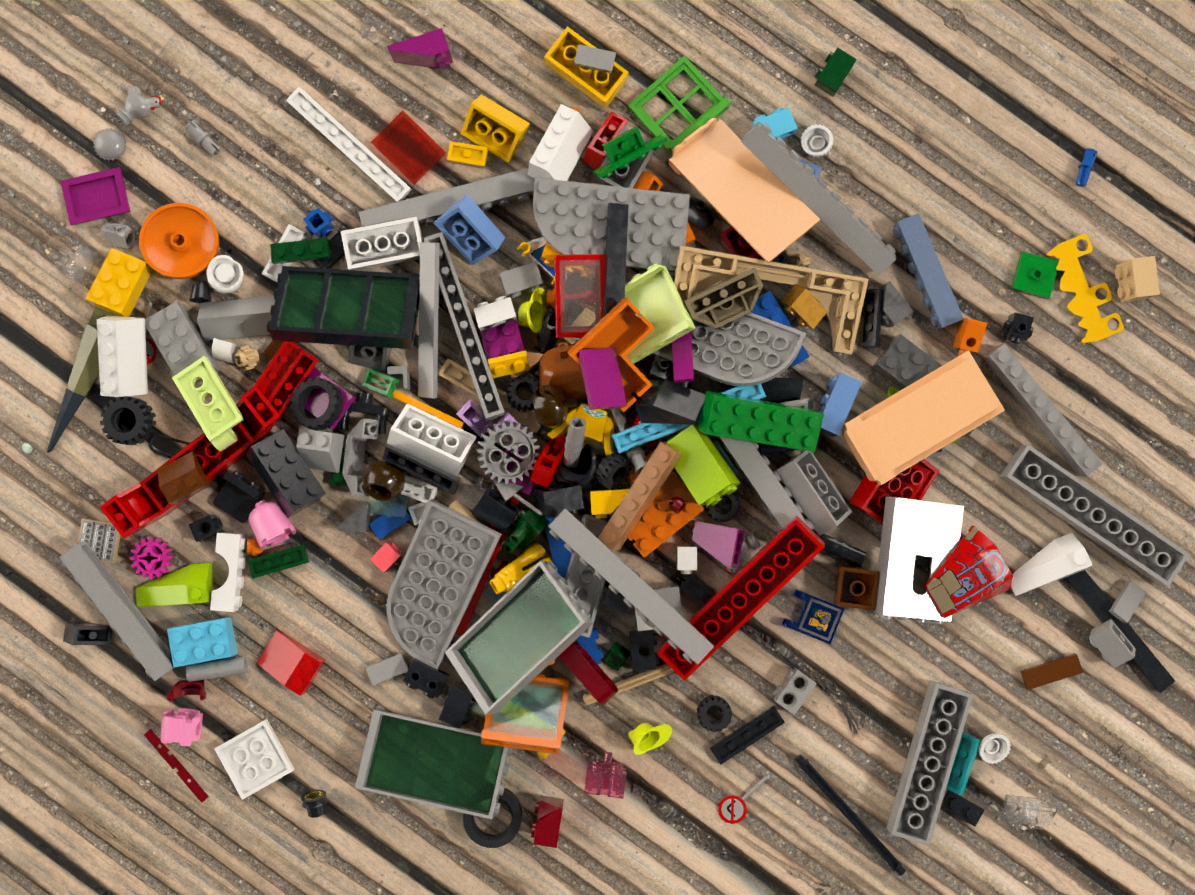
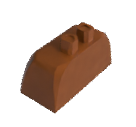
M566 342L558 343V347L546 351L541 356L538 364L539 386L556 385L564 392L566 400L576 398V400L587 399L582 369L567 353L574 345L568 346Z

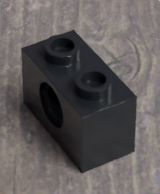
M652 630L629 631L633 672L656 670V664H659V655L654 652V645H657V634L653 633ZM642 645H647L650 651L648 654L643 655L639 652V648Z

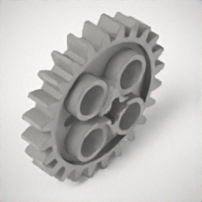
M501 421V427L493 424V431L487 428L488 436L482 434V437L485 439L484 442L478 441L482 448L476 449V451L482 455L478 456L477 459L483 461L479 466L485 468L483 471L485 474L490 473V479L496 477L498 483L501 482L502 478L505 484H508L509 479L515 484L517 477L523 481L522 475L525 474L529 477L528 470H533L534 468L532 463L537 461L534 457L540 456L538 452H535L540 446L533 444L537 441V438H530L533 432H526L528 427L525 425L520 429L519 422L515 426H513L512 421H509L507 426L505 422ZM510 435L509 442L503 444L502 437ZM497 442L507 450L511 451L513 454L521 458L522 462H518L513 457H511L510 455L503 452L501 449L494 446V443ZM521 445H525V452L518 454V448ZM499 451V457L492 460L491 453ZM514 461V468L507 470V464Z

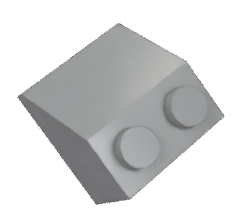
M299 428L296 448L309 469L339 473L345 435Z

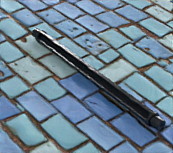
M801 754L798 755L795 761L799 764V768L813 780L889 864L891 869L896 871L899 876H902L906 872L902 863L893 856L809 763V760L805 759Z

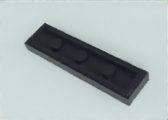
M773 705L709 748L721 765L785 722Z

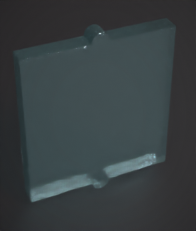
M400 494L389 501L376 500L373 514L384 515L388 518L398 517L405 519L409 497Z

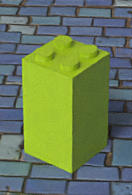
M692 424L669 440L668 443L683 453L675 465V469L698 505L713 506L722 500L721 496L725 494L730 495L736 491V486L740 484V481L710 435L698 430L699 425Z

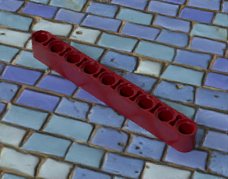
M504 561V562L491 574L492 579L495 578V575H496L497 573H499V571H500L502 568H504L505 566H507V565L510 564V563L507 562V561ZM531 587L522 594L557 644L569 634V632L552 627L555 614ZM516 600L513 604L545 640L522 605ZM577 640L559 655V658L600 704L604 705L618 692L617 686Z

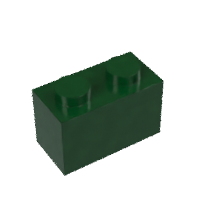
M838 47L834 53L830 51L824 61L827 65L824 69L820 67L815 75L817 79L815 86L834 97L857 59Z

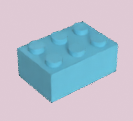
M231 616L167 629L174 667L232 657L238 654Z

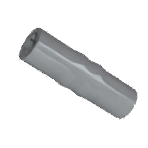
M573 417L569 422L563 456V464L569 468H574L579 464L583 448L586 421L580 417Z
M246 657L211 661L186 667V678L189 682L248 673Z

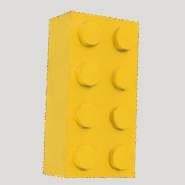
M567 26L544 56L545 65L606 109L627 82L629 72L615 61L612 73L574 65L578 44L596 47Z

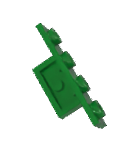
M635 126L602 144L610 162L593 172L598 178L609 177L612 171L617 168L623 169L629 165L630 161L645 157L646 153L650 150L660 149L663 143L667 142V139L659 135L645 143L638 127Z

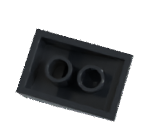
M653 379L649 380L652 386L638 398L635 404L641 423L696 424L703 409L705 394L667 380Z

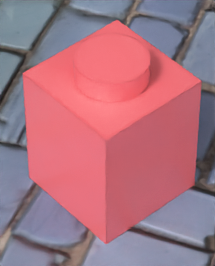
M386 542L370 560L384 573L403 555L400 553L401 548L397 544Z

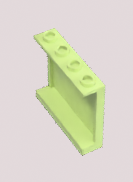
M660 264L651 265L647 268L648 271L633 276L631 281L625 284V298L629 299L640 311V314L655 328L626 356L633 364L695 329L667 268Z

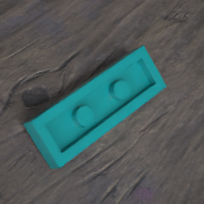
M962 733L946 787L947 790L963 795L981 742L980 739Z

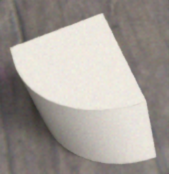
M214 338L212 357L234 364L235 354L239 346Z

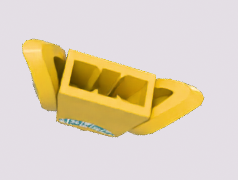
M584 403L580 407L575 406L569 409L566 421L547 434L553 440L562 436L566 431L568 433L570 420L573 417H580L586 421L584 440L602 446L603 442V450L606 456H611V453H614V439L612 435L615 434V428L612 419L607 416L606 411L601 409L590 410L589 405Z

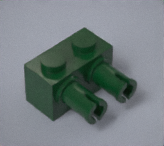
M524 509L510 525L509 528L512 530L507 534L508 540L502 544L503 551L511 554L517 546L524 551L550 521L532 509H529L528 512Z

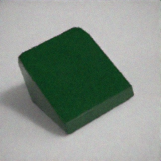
M614 642L602 661L616 671H619L631 652L618 642Z

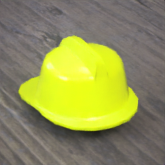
M536 288L531 295L530 301L522 303L518 310V325L528 327L535 333L539 332L542 328L548 306L546 305L547 293L543 288Z
M642 723L628 733L634 745V753L641 755L666 743L672 735V727L668 724L654 727L648 723Z

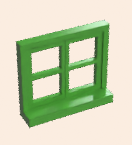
M684 55L628 105V108L654 137L659 135L666 137L667 142L663 143V147L672 156V150L675 146L681 144L684 139L701 126H704L711 118L717 119L729 109L731 102L727 97L723 99ZM684 70L697 86L683 99L678 101L666 85ZM701 89L712 101L713 105L698 119H695L682 104ZM658 92H661L674 107L655 122L642 107ZM677 110L690 126L672 141L659 125Z

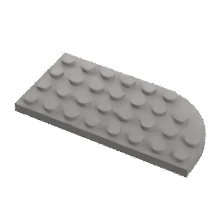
M535 178L533 212L541 235L558 253L562 255L605 254L606 257L608 203L629 204L626 267L647 269L651 265L660 264L665 266L669 272H675L680 245L686 246L690 195Z
M751 312L718 328L691 318L695 329L691 331L694 372L733 386H753L765 383L779 376L792 364L803 345L806 333ZM672 342L650 355H658L673 363Z
M432 499L429 501L391 585L387 598V617L390 629L401 647L417 660L438 670L445 656V651L450 646L502 534Z

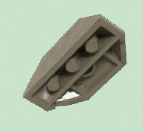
M752 268L712 285L684 302L693 320L718 328L752 312L763 284L756 268Z

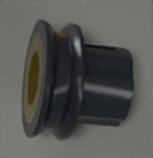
M313 790L301 797V801H303L302 807L307 809L309 817L316 818L325 814L324 804L327 803V798L325 797L326 792L324 790Z

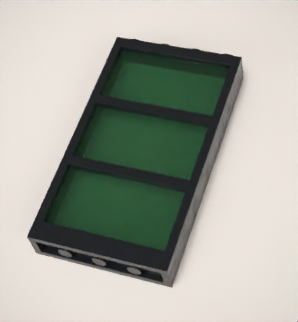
M282 266V271L278 274L277 278L278 289L274 291L275 303L271 305V321L267 323V332L270 333L273 341L413 349L419 310V274Z

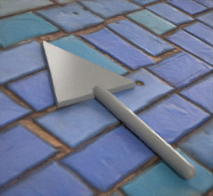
M495 478L492 479L505 502L513 496L540 516L543 515V512L516 494L523 486L509 482L505 484L502 480L498 483Z

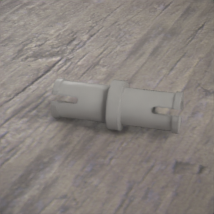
M194 120L185 126V130L196 139V143L202 145L212 157L221 151V148L210 138V134L204 132Z

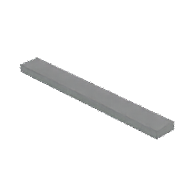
M420 242L418 397L437 398L440 243Z

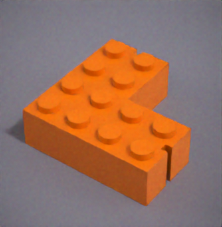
M624 297L567 353L581 367L578 355L581 349L615 348L627 406L620 409L625 412L636 401L635 397L631 395L633 392L640 397L652 386V383L626 356L655 328L640 314V311L631 301Z
M653 450L650 454H648L645 457L647 462L655 450ZM632 467L631 471H629L630 476L627 477L634 483L639 475L635 473V467ZM673 470L628 536L630 541L635 540L633 545L644 558L704 510L702 505H698L689 489ZM673 497H680L686 501L684 508L678 514L672 511L669 505L670 502L674 503Z

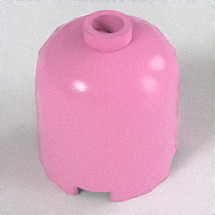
M262 500L255 504L256 508L249 514V524L261 549H266L265 545L268 544L274 547L288 540L290 533L292 535L296 534V529L290 518H287L279 504L275 501L266 502V500Z

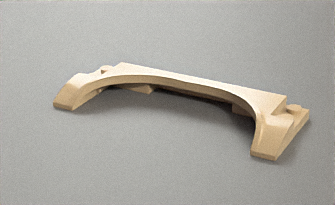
M680 245L673 282L684 305L685 300L714 283L756 268L762 280L790 285L797 284L806 288L828 311L825 315L830 326L833 351L846 354L853 353L869 279L774 261L767 263L762 259Z

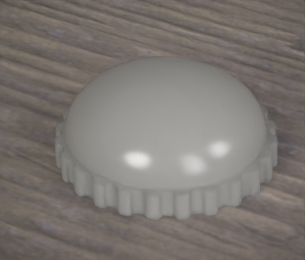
M107 128L102 130L94 138L93 147L95 152L104 160H117L126 151L125 138L116 129Z

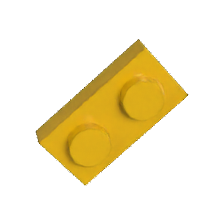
M450 141L447 161L485 168L488 147Z
M526 351L488 359L493 378L530 370Z

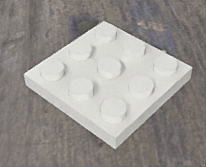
M267 719L214 749L242 800L295 770Z

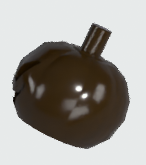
M550 384L539 387L533 394L534 411L538 424L545 428L561 426L566 421L568 407L577 406L576 398L566 400L564 392L556 385Z
M379 460L367 466L363 472L362 482L369 496L376 500L389 501L398 497L403 491L405 476L401 468L384 460Z

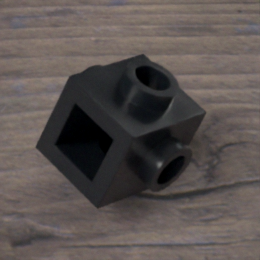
M1016 312L1010 314L1008 320L1003 325V331H1005L1003 337L1009 338V342L1017 344L1028 340L1033 333V327L1031 326L1034 317Z

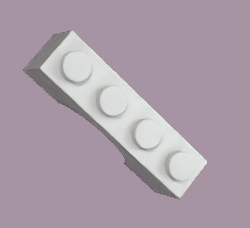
M217 533L215 552L223 556L227 561L229 576L223 586L212 591L210 610L235 612L242 605L240 590L244 585L242 569L246 565V559L243 558L244 550L247 548L245 534Z

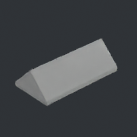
M274 296L201 303L197 322L204 341H212L214 338L223 340L270 335L267 332V323L271 321L270 311L271 305L275 303Z

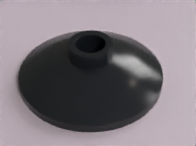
M690 197L688 222L698 227L712 225L715 220L713 209L706 202Z

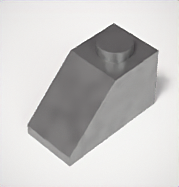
M889 281L882 287L881 320L885 325L893 327L912 313L913 310L891 281Z

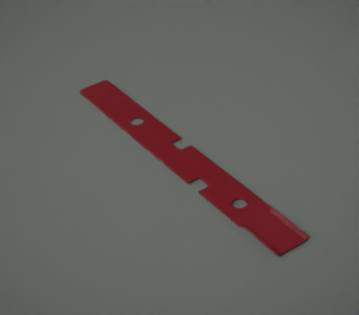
M151 729L144 734L147 740L172 769H178L177 775L200 802L205 801L209 797L177 758L173 754L169 755L167 753L170 750L161 742L160 738Z

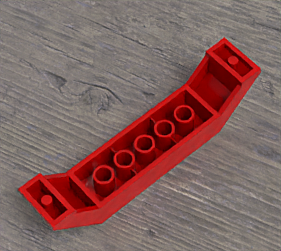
M255 385L241 396V399L236 404L244 419L231 428L237 436L238 440L220 452L209 441L206 434L203 433L159 468L193 451L210 483L246 455L251 446L262 441L280 419L281 415L260 388ZM156 469L140 483L118 495H114L99 508L124 539L172 513L189 498L177 504H169L160 488Z

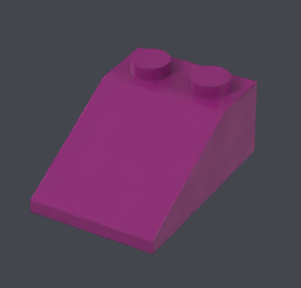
M442 28L387 46L394 63L435 69L447 68L451 63H454Z

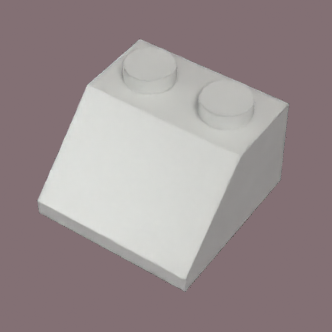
M502 296L496 298V302L490 304L483 302L478 304L477 308H474L480 331L513 320L518 322L510 297Z

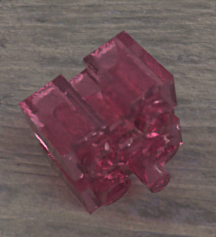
M605 752L604 764L602 760L593 759L592 762L588 761L584 793L601 794L623 799L626 767L622 766V763L612 762L613 753Z

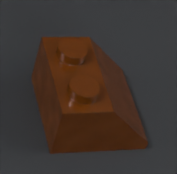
M193 451L157 469L160 488L169 504H177L211 486Z
M838 565L833 603L836 606L875 611L880 572Z

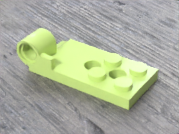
M203 356L172 377L207 438L217 450L221 452L238 440L231 428L244 419L207 357ZM202 378V386L200 388H196V381ZM211 394L212 401L206 404L205 397Z

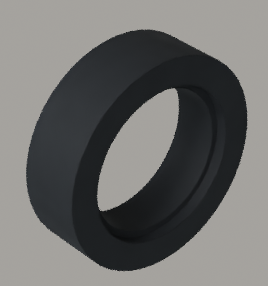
M494 785L485 786L477 790L469 798L466 806L476 808L483 800L490 799L494 791ZM504 788L502 796L499 795V800L509 807L512 821L509 827L502 833L487 834L477 826L474 815L463 813L465 831L476 844L486 848H498L508 844L517 835L522 821V807L516 795L507 788Z

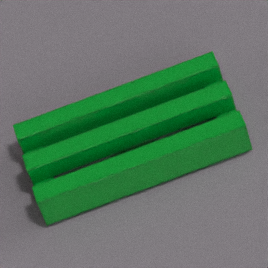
M368 368L362 386L392 398L393 394L391 392L396 390L394 385L395 383L398 384L399 380ZM375 374L390 380V383L387 384L370 376ZM372 381L386 387L387 390H381L367 383Z

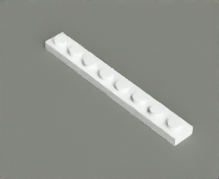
M300 87L289 96L286 101L396 202L402 201L411 191V188Z

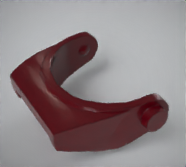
M180 680L167 694V700L172 702L182 696L200 695V700L202 701L206 699L205 681L189 682L188 680Z

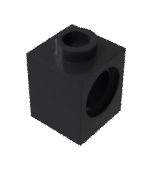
M208 515L189 524L196 542H202L217 535L219 532H223L221 528L223 524L216 515ZM207 522L211 525L210 532H206L204 529Z

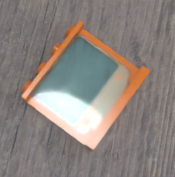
M504 669L493 670L491 690L499 699L522 676L519 672L509 673ZM538 674L496 714L486 715L481 735V744L559 755L569 681L562 677H555L553 679Z

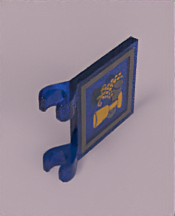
M798 589L795 590L794 596L806 601L798 623L784 618L782 624L831 644L844 608Z

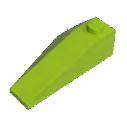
M212 562L190 564L135 588L137 607L210 602L211 594L214 590Z

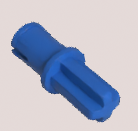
M1092 148L1085 149L1083 160L1078 166L1080 170L1076 179L1077 186L1085 187L1087 185L1090 172L1094 170L1093 165L1098 153L1097 150L1095 151Z

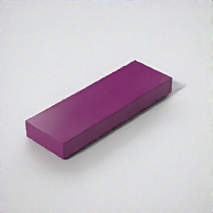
M690 331L672 342L675 383L694 381L692 335Z

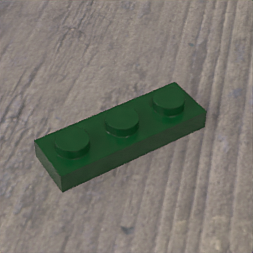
M327 238L270 244L271 261L273 264L330 258L329 239Z
M305 544L247 560L252 579L310 562Z

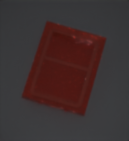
M404 111L371 141L413 185L446 154Z

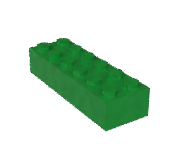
M706 391L698 430L707 435L815 452L824 414L815 409Z

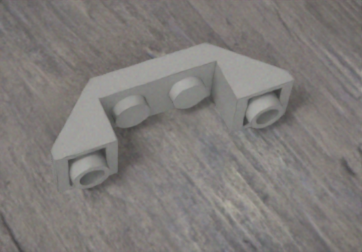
M362 418L347 435L342 474L352 496L370 497L363 487L362 472L367 439H377L379 420Z

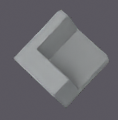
M387 367V374L399 380V383L394 385L396 390H410L409 367Z

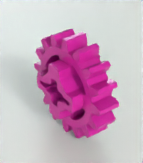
M149 537V539H141L142 543H135L137 549H131L134 556L129 557V559L134 560L131 567H137L136 574L142 572L143 578L149 575V579H153L155 575L162 577V572H169L166 567L173 566L169 560L173 559L174 556L169 554L173 549L166 548L169 544L168 542L162 543V538L155 540V537ZM154 556V557H158V559L152 560V559L146 558V557Z

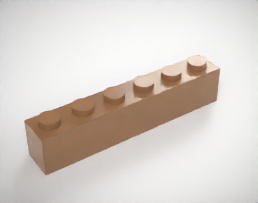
M660 442L599 535L598 539L611 551L621 549L683 455L682 452L668 442Z

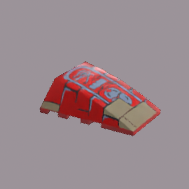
M975 526L970 527L966 537L958 542L959 546L953 553L947 556V561L944 565L939 566L924 585L943 618L1011 589L1013 574L995 543Z

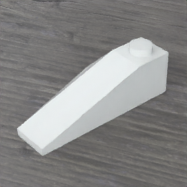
M1073 533L1054 539L1013 573L1011 589L1014 595L1018 596L1089 569L1093 564L1084 546Z

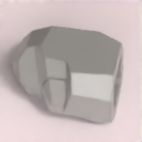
M109 223L101 227L102 236L115 247L129 250L134 246L135 234L134 230L129 226Z

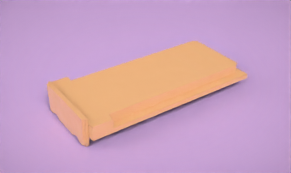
M711 118L704 126L698 128L684 139L681 144L673 148L672 156L669 159V166L679 176L682 174L756 252L769 263L816 225L820 219L741 142L742 140L721 119L717 121L716 118Z
M968 350L843 425L845 430L842 431V436L848 443L861 468L865 471L869 481L882 485L896 477L899 473L1002 413L1005 409Z

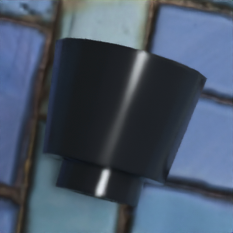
M197 280L192 284L190 302L207 303L212 301L210 287L206 284V281Z

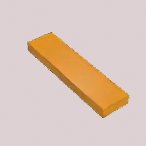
M397 390L392 393L395 399L406 404L408 403L460 429L465 427L466 423Z

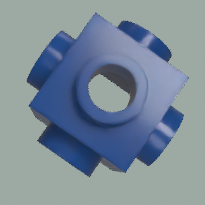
M319 207L310 211L303 218L307 224L305 226L307 231L312 236L316 235L318 238L327 237L334 228L331 223L333 218L327 211L323 213Z

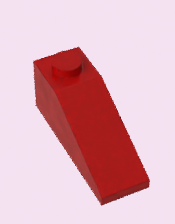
M611 111L587 147L583 163L594 169L600 168L607 156L602 144L617 137L622 128L626 126L628 120Z
M566 434L553 440L550 438L534 465L530 481L546 488L550 486L563 460Z

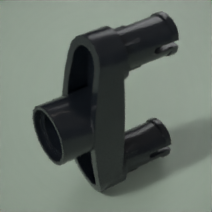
M356 393V401L352 402L338 422L336 429L348 431L349 414L357 412L374 414L376 420H379L378 434H386L387 417H389L390 409L374 405L373 394Z

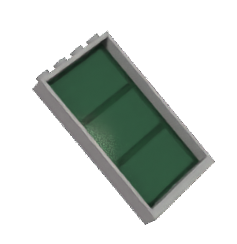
M538 562L445 651V654L485 715L496 714L594 623L590 618L591 614L589 611L581 606L579 597L571 592L568 588V582L563 577H560L557 573V567L552 562Z
M373 710L355 788L493 819L500 811L501 804L498 803L499 795L502 796L504 792L503 776L508 774L509 764H507V758L512 755L513 748L481 744V732L383 710Z

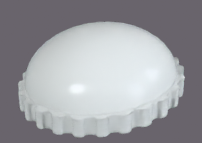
M811 125L802 133L801 146L803 151L809 154V156L823 157L832 149L833 134L824 125Z
M1001 733L985 736L978 748L980 758L988 764L1001 762L1007 757L1011 749L1009 739Z

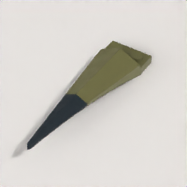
M95 307L89 323H86L47 453L54 449L72 417L99 378L97 319L117 315Z

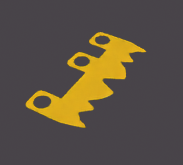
M1086 234L1062 242L1046 254L1059 258L1056 270L1065 271L1060 281V290L1076 293V296L1068 304L1067 308L1073 314L1083 317L1078 326L1087 329L1086 337L1082 339V343L1100 341L1124 329L1118 313H1113L1104 318H1101L1097 306L1111 301L1112 295L1106 283H1101L1091 288L1088 286L1078 257L1088 254L1093 250L1090 239ZM1084 239L1087 241L1088 248L1085 251L1077 249L1076 244L1078 240ZM1098 288H1104L1107 291V297L1104 300H1099L1096 297V290ZM1115 318L1118 320V329H1109V319Z

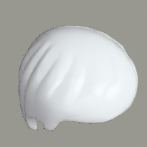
M216 256L207 267L208 282L217 292L223 294L232 293L238 290L243 283V268L240 263L234 261L230 256Z

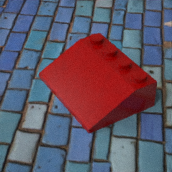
M923 459L882 485L869 481L865 475L849 503L883 525L886 497L921 500L939 470Z

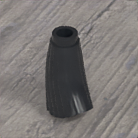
M555 312L547 314L538 346L540 354L553 349L558 340L556 338Z

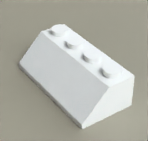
M562 104L560 105L529 162L528 176L568 181L593 134V130L579 112Z
M417 217L341 231L348 270L360 271L420 259V242L424 241Z
M105 316L97 319L100 395L124 397L148 394L145 318Z
M407 403L390 429L387 444H392L457 476L477 436Z

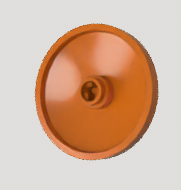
M171 203L156 209L146 218L140 230L139 246L143 258L157 273L171 279H188L207 270L211 260L217 256L219 234L212 219L200 208L187 203Z

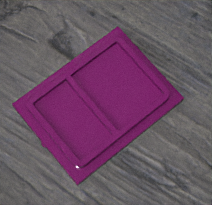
M120 167L60 181L71 226L131 212Z

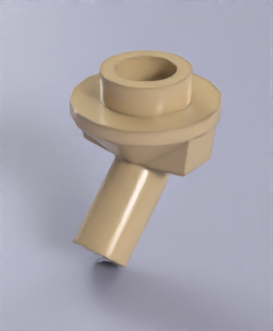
M787 249V256L797 259L796 266L809 267L811 265V257L805 256L804 253L802 254L799 251Z

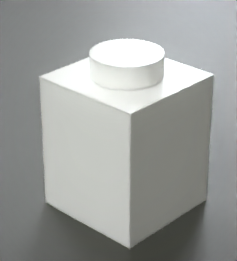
M676 546V569L681 570V574H692V570H697L696 546Z

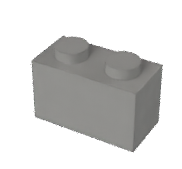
M536 261L499 273L508 298L516 299L523 296L522 293L530 291V293H533L536 288L544 286Z
M1112 619L1091 629L1090 643L1094 648L1099 649L1103 659L1110 663L1113 668L1134 658L1136 648Z

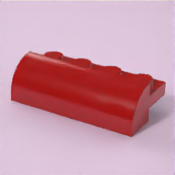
M284 341L255 385L260 388L277 412L282 415L290 403L291 397L295 394L294 390L299 388V384L306 380L319 360L295 343Z

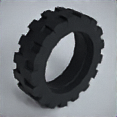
M315 377V379L309 378L306 382H301L299 384L300 387L294 390L295 394L291 397L292 405H290V409L293 411V418L297 419L296 422L304 427L319 431V429L325 430L327 426L331 427L334 421L339 419V414L343 410L342 403H344V400L341 397V391L337 389L335 384L320 377ZM316 390H326L329 395L327 410L320 417L310 419L305 413L307 398Z

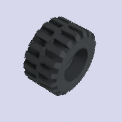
M129 396L117 397L116 400L109 401L110 406H104L103 409L106 411L101 413L100 417H103V421H100V425H104L103 433H107L106 437L112 439L114 443L123 445L141 444L144 442V439H149L151 437L149 433H153L155 430L152 426L156 425V421H153L156 415L151 412L153 410L152 407L143 400ZM132 410L136 417V423L132 430L126 432L121 426V418L126 411Z

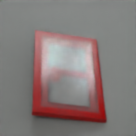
M605 254L554 255L556 338L583 337L603 318Z

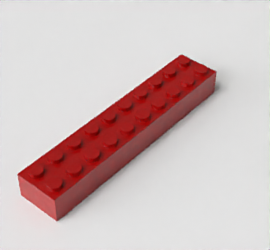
M796 515L688 620L714 646L700 663L697 664L694 661L690 663L682 656L685 653L679 647L675 649L667 641L659 648L657 654L685 681L825 547V543Z

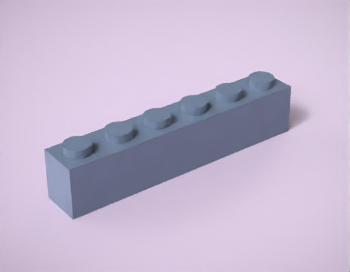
M918 213L898 221L893 225V232L896 239L900 240L903 256L908 259L909 271L911 274H914L917 280L915 284L918 291L922 292L925 308L930 311L932 325L939 330L963 320L962 313L920 214Z

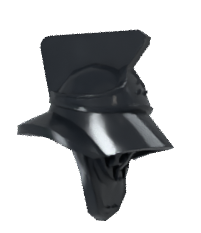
M586 444L581 450L579 464L574 468L560 465L557 473L562 478L574 481L575 484L580 485L581 493L590 488L592 490L601 488L603 485L597 481L596 471L599 469V464H602V460L606 459V455H596L594 446Z

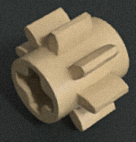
M246 345L237 350L235 362L239 367L250 370L257 366L259 354L256 349H250L249 345Z

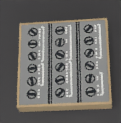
M82 519L78 543L86 541L101 561L116 563L121 535L112 523Z

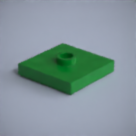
M1021 252L1011 289L1049 299L1059 261Z

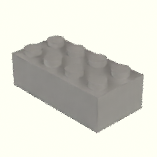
M174 302L145 319L146 328L174 376L203 356L209 359L216 373L221 370L183 304ZM202 378L198 379L195 385L202 382Z
M804 450L776 470L781 481L784 482L819 536L837 527L852 512L811 451Z

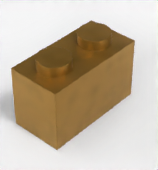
M797 284L792 287L781 301L786 307L784 310L789 315L795 316L797 318L796 322L803 328L807 326L814 329L828 312L806 288Z

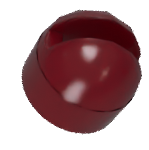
M673 497L674 503L670 502L669 505L672 511L678 514L684 508L686 501L680 497Z

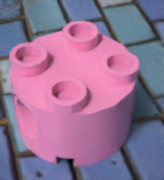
M179 708L178 712H174V709L164 711L161 723V742H179L181 746H190L192 741L200 740L203 713L200 714L199 710Z

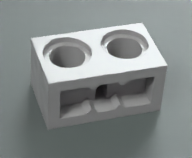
M794 668L793 671H788L784 678L786 680L782 686L779 685L773 693V700L793 715L797 713L817 684L797 668ZM803 678V684L796 687L794 685L795 679ZM785 694H792L790 702H783Z

